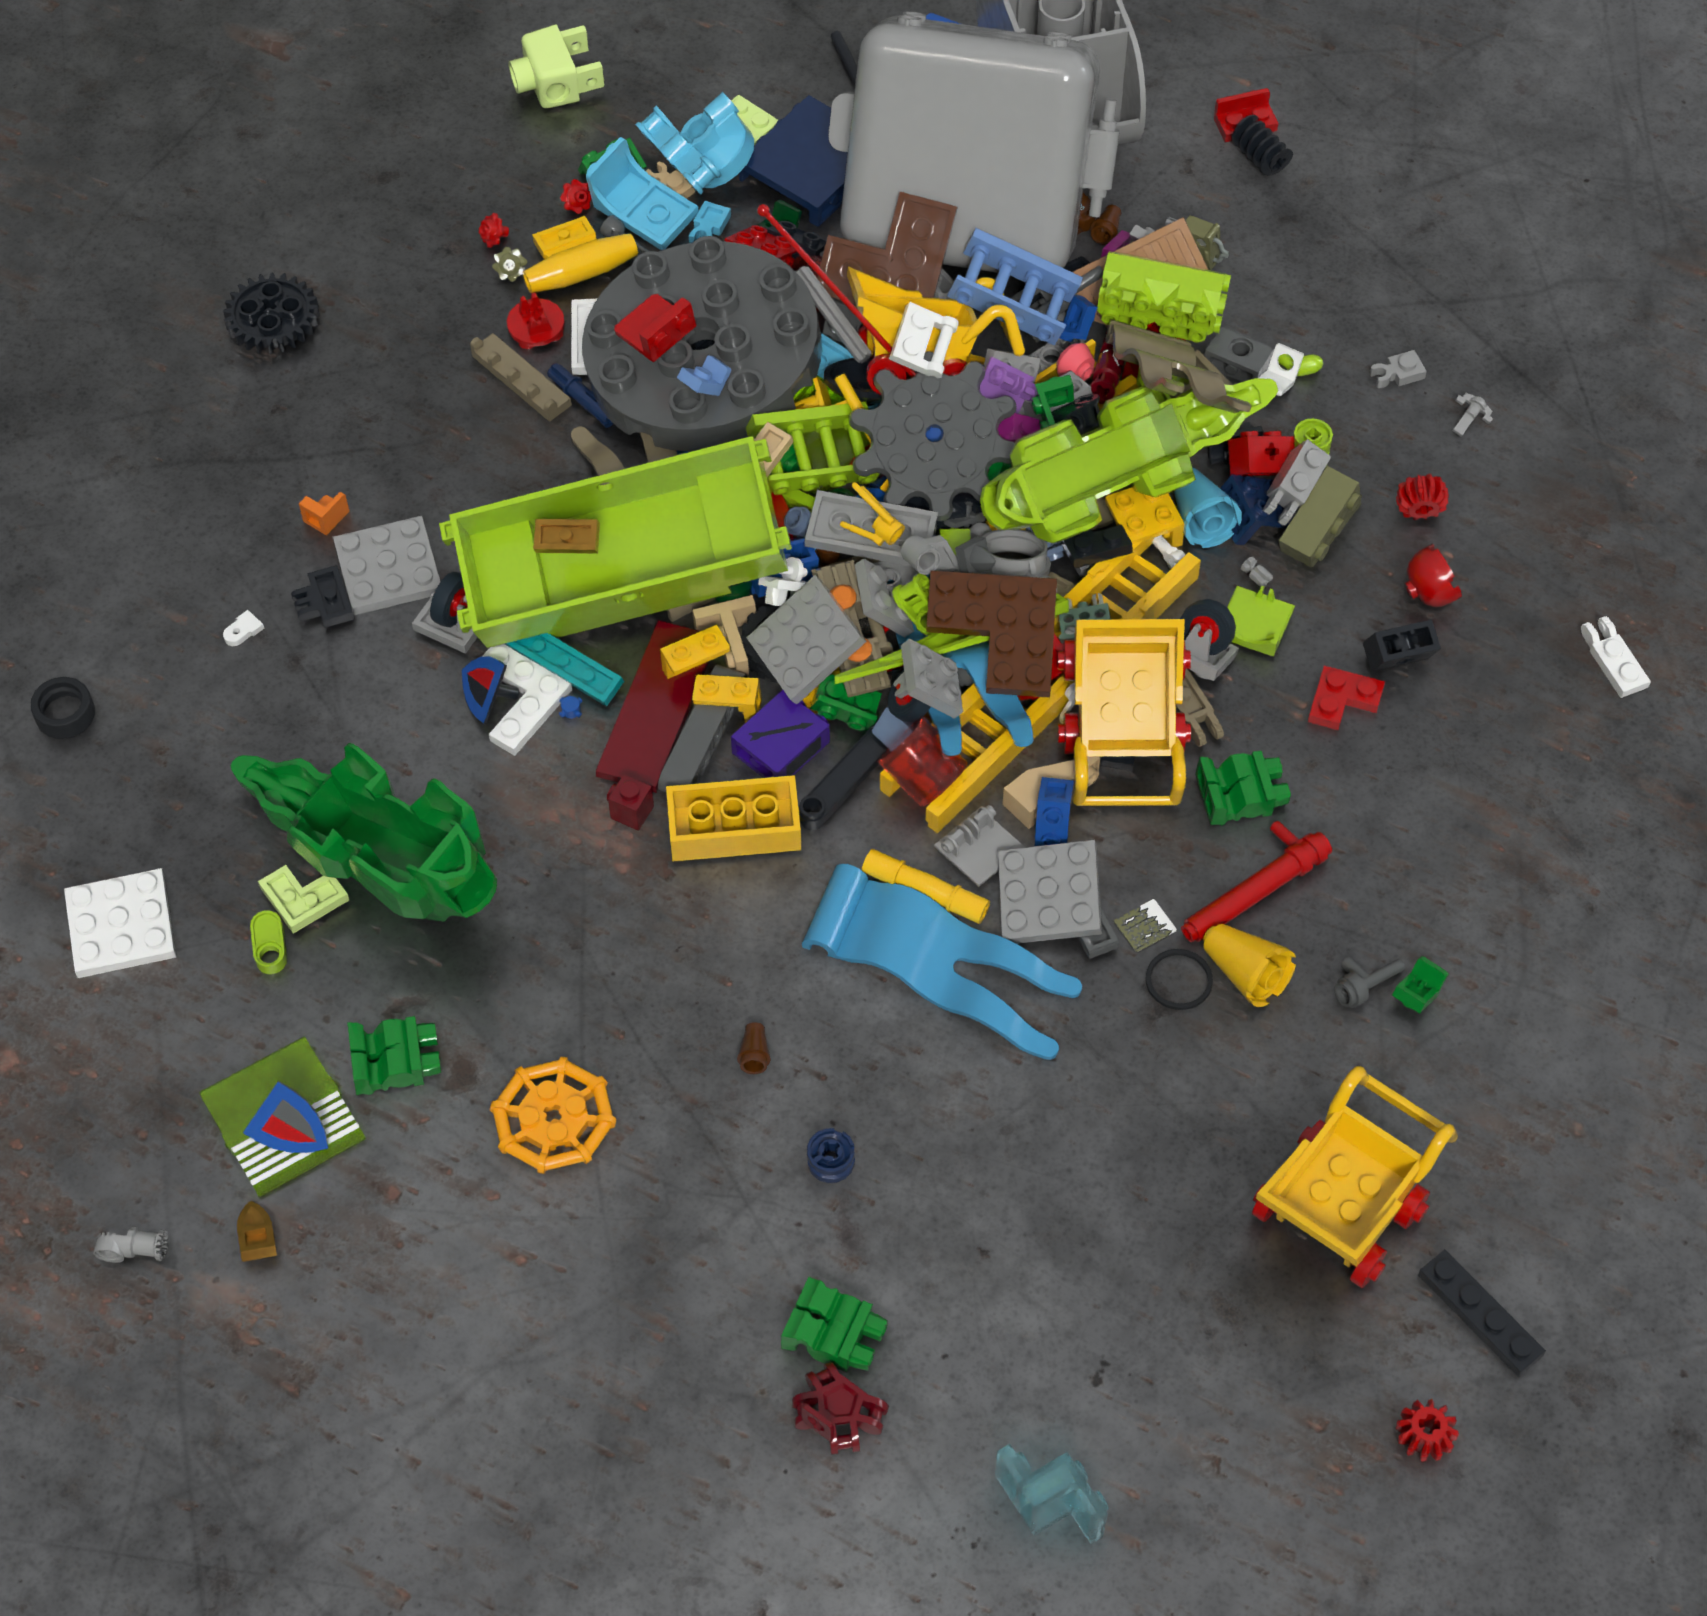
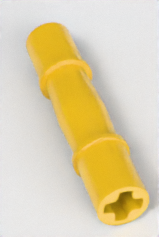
M873 848L864 860L862 871L865 874L885 883L900 884L920 891L945 907L949 913L953 912L977 924H981L988 912L990 900L965 890L960 885L955 887L932 874L906 865L904 860L900 861Z

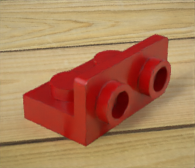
M1268 88L1226 96L1216 100L1214 121L1225 143L1232 141V135L1236 126L1243 118L1249 115L1258 116V121H1263L1266 126L1265 128H1270L1272 132L1278 130V121L1269 105L1270 91Z

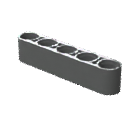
M716 665L710 674L747 678L745 673L720 665ZM695 704L661 772L658 782L659 791L666 793V786L700 783L736 707Z

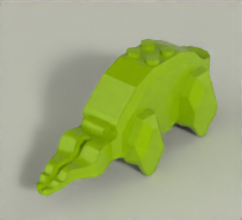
M1254 378L1234 385H1225L1227 396L1247 401L1251 404L1250 412L1240 411L1238 413H1231L1202 404L1195 397L1192 389L1187 390L1176 398L1159 403L1152 389L1140 386L1106 400L1097 416L1100 427L1088 433L1080 435L1072 419L1023 436L1016 440L1009 454L1012 467L1000 473L982 488L980 497L982 513L989 524L1000 531L1030 527L1037 538L1050 543H1057L1086 532L1102 521L1097 499L1131 484L1135 492L1157 498L1195 481L1190 457L1202 448L1217 445L1231 439L1245 418L1266 407L1278 392L1276 382L1272 379Z

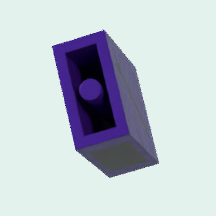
M782 690L731 736L732 754L762 778L792 776L830 743V725L824 716L813 713L802 700L798 704L792 702L784 690Z

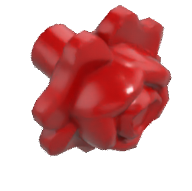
M573 179L571 184L565 183L563 185V193L560 196V200L565 202V210H572L576 214H580L582 209L588 210L590 208L592 198L590 191H588V183H581L577 179Z
M492 213V215L486 216L481 221L478 233L487 247L492 248L494 245H499L501 237H508L509 228L502 226V219L498 218L497 213Z

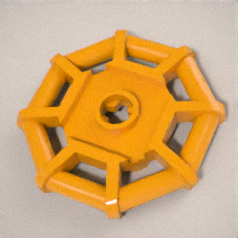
M562 1056L556 1061L526 1068L522 1066L516 1068L512 1079L497 1100L492 1101L490 1105V1111L494 1115L499 1138L498 1148L502 1154L508 1153L537 1169V1172L540 1174H545L547 1170L581 1162L587 1164L592 1161L591 1156L609 1130L615 1127L617 1120L612 1114L606 1089L608 1083L603 1076H596L568 1061V1057ZM557 1074L555 1082L547 1080L535 1086L531 1081ZM566 1075L587 1087L578 1091L565 1084ZM522 1086H524L528 1093L520 1105H510ZM592 1097H595L599 1114L597 1116L588 1115L585 1102ZM553 1110L559 1111V1115L561 1116L560 1120L553 1119L551 1120V1122L546 1121L547 1112ZM508 1117L519 1118L521 1131L515 1135L511 1133ZM587 1127H595L584 1144H581L578 1140ZM527 1141L542 1149L540 1155L521 1144ZM565 1145V1148H573L572 1151L550 1156V1152L556 1150L558 1146Z

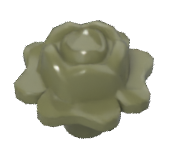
M506 246L502 252L494 255L496 262L492 268L498 272L501 280H505L508 277L509 281L514 282L518 276L523 275V271H525L523 266L527 264V259L521 255L519 248L511 250L510 247Z

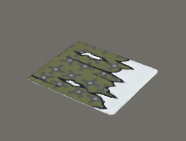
M1154 899L1114 920V923L1136 952L1177 930Z

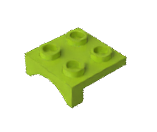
M1236 586L1227 606L1236 624L1235 637L1232 643L1274 657L1294 612L1295 605L1275 599L1274 590L1271 588L1268 595L1263 594L1265 586H1261L1257 592Z

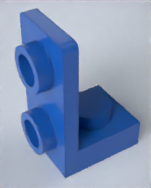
M1042 777L1037 803L1034 847L1068 842L1074 780Z

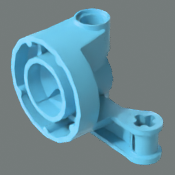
M723 92L703 109V113L689 119L681 132L673 126L657 106L653 108V112L645 120L635 124L642 134L686 178L700 195L703 193V188H715L726 184L737 176L748 164L754 151V137L751 131L737 114L739 112L737 107Z

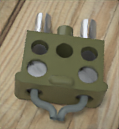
M1189 215L1186 223L1208 270H1212L1217 263L1223 260V257L1228 258L1229 251L1224 249L1223 243L1220 241V225ZM1168 217L1165 225L1176 221V219Z

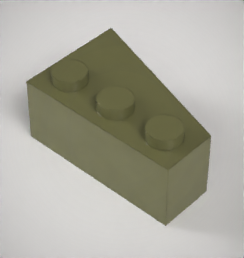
M1327 465L1307 500L1301 505L1279 539L1281 552L1313 568L1318 560L1322 561L1329 550L1330 544L1341 533L1344 526L1361 506L1362 495H1360L1359 482Z

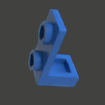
M1074 295L1064 322H1062L1066 324V327L1059 338L1069 342H1073L1074 339L1086 340L1098 307L1085 297Z

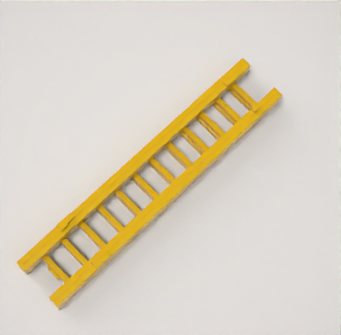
M1154 538L1132 544L1133 553L1096 563L1064 598L1071 599L1074 609L1077 608L1080 602H1087L1088 605H1093L1092 595L1096 594L1098 605V593L1101 594L1111 585L1136 603L1127 612L1102 595L1104 604L1108 603L1111 619H1157L1198 579L1201 560L1188 552L1165 574L1161 569L1140 556L1152 544ZM1130 566L1155 585L1146 593L1120 574ZM1059 615L1055 618L1054 634L1058 639L1059 635H1061ZM1063 673L1055 678L1057 681L1051 686L1050 698L1039 697L1028 709L1023 706L1030 718L1034 739L1063 711L1069 701L1065 696V691L1075 681H1064ZM974 683L961 695L963 713L959 715L961 728L969 721L995 741L986 749L961 731L962 752L974 760L973 763L965 769L940 751V737L932 723L880 773V791L888 797L907 781L932 800L926 807V821L928 822V827L937 834L1025 748L1016 746L1008 729L980 710L986 704ZM926 761L952 779L951 784L945 790L918 770Z

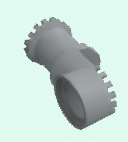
M132 1226L128 1230L127 1236L116 1235V1233L110 1234V1232H107V1235H105V1232L102 1235L99 1233L93 1255L100 1260L112 1263L122 1262L125 1257L134 1258L136 1255L155 1257L156 1261H162L167 1253L164 1248L168 1249V1246H165L168 1243V1231L163 1229L159 1230V1232L139 1231L138 1227Z

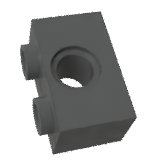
M1221 326L1220 332L1216 333L1206 348L1205 357L1228 380L1240 383L1259 378L1268 370L1274 348Z

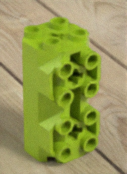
M1108 252L1097 305V311L1102 315L1101 320L1106 325H1109L1112 319L1147 329L1148 324L1155 322L1160 326L1159 332L1161 334L1196 343L1205 341L1206 336L1213 332H1220L1223 316L1217 314L1223 315L1227 294L1222 293V291L1228 292L1231 275L1123 253Z

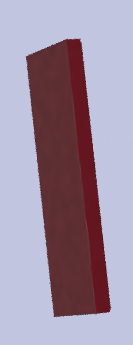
M658 620L597 766L596 777L619 782L624 774L652 786V792L657 793L661 772L679 738L692 706L696 676L704 675L709 663L706 662L667 679L662 670L660 649L700 631Z

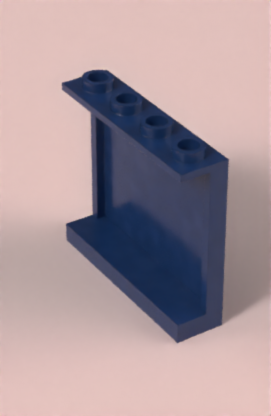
M808 95L800 103L795 104L789 114L783 119L778 120L774 128L759 138L754 145V151L748 164L739 173V180L743 182L749 175L760 180L809 210V222L819 227L842 205L848 152L834 149L829 142L831 107Z

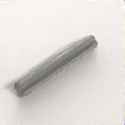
M805 266L801 267L796 273L808 287L818 310L858 363L867 361L872 355L870 349L811 269Z

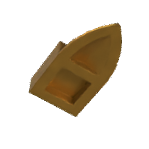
M253 1201L248 1202L240 1212L237 1220V1233L242 1262L277 1256L272 1221L268 1213L259 1204Z

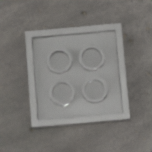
M422 516L333 537L353 615L428 598L435 592L438 584L441 582Z
M816 575L746 637L788 698L795 704L804 699L867 642L823 581Z
M1095 840L998 851L1003 938L1018 944L1102 934L1098 858Z

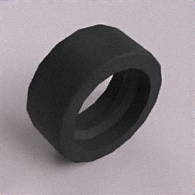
M52 678L42 683L35 690L31 698V712L40 731L49 737L58 739L72 738L82 733L91 725L95 715L94 703L87 687L75 678ZM71 696L81 701L79 709L73 715L66 718L52 719L44 714L47 706L60 697Z

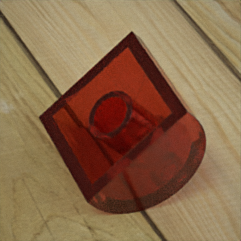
M924 716L915 721L877 761L920 807L926 806L941 795L960 776L968 764L960 754L948 756L942 752L939 734Z

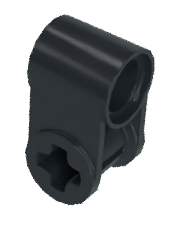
M1099 394L1084 395L1065 406L1053 410L1051 413L1055 423L1072 419L1080 435L1099 428L1097 416L1100 412L1098 404L1100 396Z

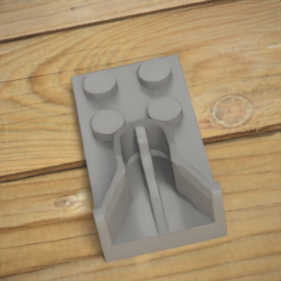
M817 490L805 537V547L911 566L902 558L901 547L912 536H921L923 539L933 537L937 529L938 512L880 502L894 518L905 526V530L893 545H889L884 541L881 546H878L872 540L840 526V522L844 521L875 533L872 525L879 515L863 498Z

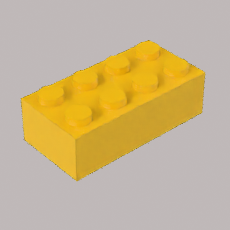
M795 775L666 786L673 862L802 850Z

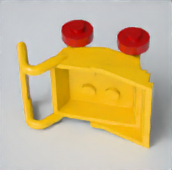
M848 266L847 278L857 309L892 348L905 307L909 302L942 316L953 317L959 321L957 331L952 334L943 362L945 368L943 373L946 375L955 376L963 370L967 364V356H969L977 336L997 317H1002L1005 321L1004 323L999 320L1013 353L1016 356H1022L1025 353L1016 316L1005 305L991 306L977 319L971 307L961 304L956 300L923 298L919 291L904 290ZM983 277L977 279L976 283L992 290L995 279ZM862 326L857 333L872 353L870 358H873L866 369L867 381L871 389L881 395L873 381L874 375L879 370H890L896 377L902 380H906V371L899 363L889 359L890 354L865 326ZM933 327L926 351L934 353L941 332L940 329Z
M1185 619L1076 620L1075 640H1064L1063 651H1058L1057 668L1058 670H1063L1064 681H1075V705H1079V725L1077 713H1064L1063 724H1058V743H1063L1064 754H1074L1075 787L1073 803L1075 805L1164 806L1179 805L1181 803L1186 785L1185 744L1191 741V724L1185 723L1184 712H1176V704H1182L1185 669H1190L1191 652L1190 650H1185ZM1087 756H1171L1173 783L1170 796H1086L1088 788Z
M1356 1066L1347 1074L1331 1101L1325 1122L1319 1120L1312 1128L1307 1126L1297 1141L1299 1144L1297 1149L1268 1182L1262 1184L1253 1198L1256 1204L1252 1210V1215L1262 1222H1266L1273 1213L1277 1214L1276 1219L1280 1222H1283L1285 1219L1343 1257V1264L1348 1268L1351 1265L1356 1267L1350 1277V1281L1360 1288H1364L1370 1280L1376 1282L1386 1267V1264L1382 1261L1386 1256L1387 1250L1375 1242L1394 1218L1395 1223L1407 1229L1413 1221L1419 1223L1428 1211L1429 1205L1426 1204L1430 1191L1419 1184L1413 1189L1412 1187L1415 1183H1419L1432 1169L1447 1142L1452 1143L1457 1140V1131L1452 1124L1443 1123L1369 1075L1364 1067ZM1358 1084L1368 1088L1436 1133L1423 1156L1346 1106Z

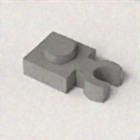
M1415 350L1388 357L1386 364L1377 363L1372 365L1370 369L1371 377L1375 375L1382 376L1377 378V388H1384L1389 385L1390 381L1394 380L1398 386L1423 380L1427 373Z

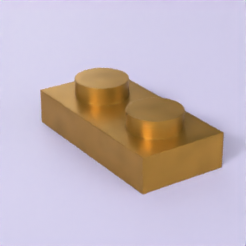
M536 519L533 549L536 553L598 554L600 523L597 519Z

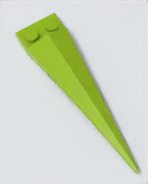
M1056 593L1055 618L1057 615L1069 612V600ZM932 633L916 642L927 646L938 654H944L989 641L990 637ZM901 649L835 675V684L902 666Z

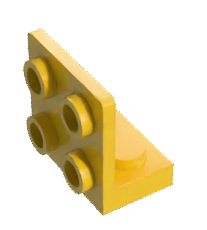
M1131 487L1105 497V502L1117 526H1123L1132 544L1162 535L1172 547L1183 546L1184 521L1169 493L1155 498L1135 492L1134 488Z

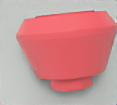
M1074 343L1068 346L1059 356L1056 363L1057 373L1059 376H1062L1072 371L1085 381L1094 373L1095 360L1086 344Z

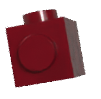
M623 774L618 784L614 783L608 791L607 801L609 803L611 819L639 831L654 808L652 786Z

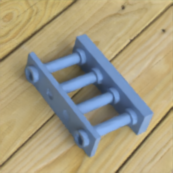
M975 228L963 254L972 258L966 276L957 275L947 296L982 313L991 306L1005 305L1014 312L1019 330L1055 346L1066 327V324L1057 320L1063 300L1071 302L1081 285L1083 277ZM983 263L999 270L992 290L976 283ZM1009 276L1026 283L1019 302L1003 295ZM1036 288L1053 295L1046 315L1030 308ZM1002 317L995 318L1005 323Z

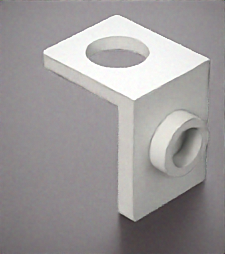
M1277 343L1268 370L1259 378L1274 380L1278 387L1276 395L1282 396L1294 385L1304 353ZM1288 354L1292 357L1294 361L1292 369L1285 370L1280 367L1278 363L1280 355Z

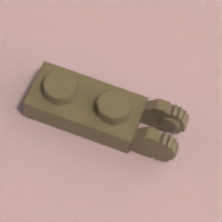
M1185 669L1182 704H1176V712H1184L1185 723L1191 724V738L1199 747L1207 743L1205 733L1199 723L1205 721L1209 732L1215 739L1222 738L1224 732L1214 714V708L1190 671Z

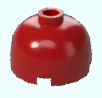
M1433 543L1421 549L1411 558L1406 571L1409 581L1405 582L1404 585L1412 599L1418 597L1427 606L1443 607L1462 598L1459 585L1453 588L1451 584L1455 577L1439 549H1435Z

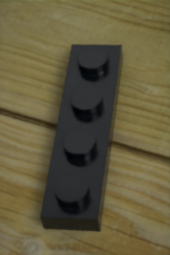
M1445 1249L1420 1269L1418 1276L1518 1377L1544 1356L1546 1350Z

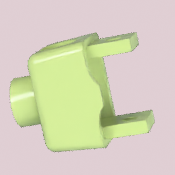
M557 24L527 33L521 39L523 57L508 62L516 92L520 94L534 90L543 108H553L580 102L579 93L604 87L603 67L600 61L575 68L571 55L589 51L587 31L584 25L559 31Z

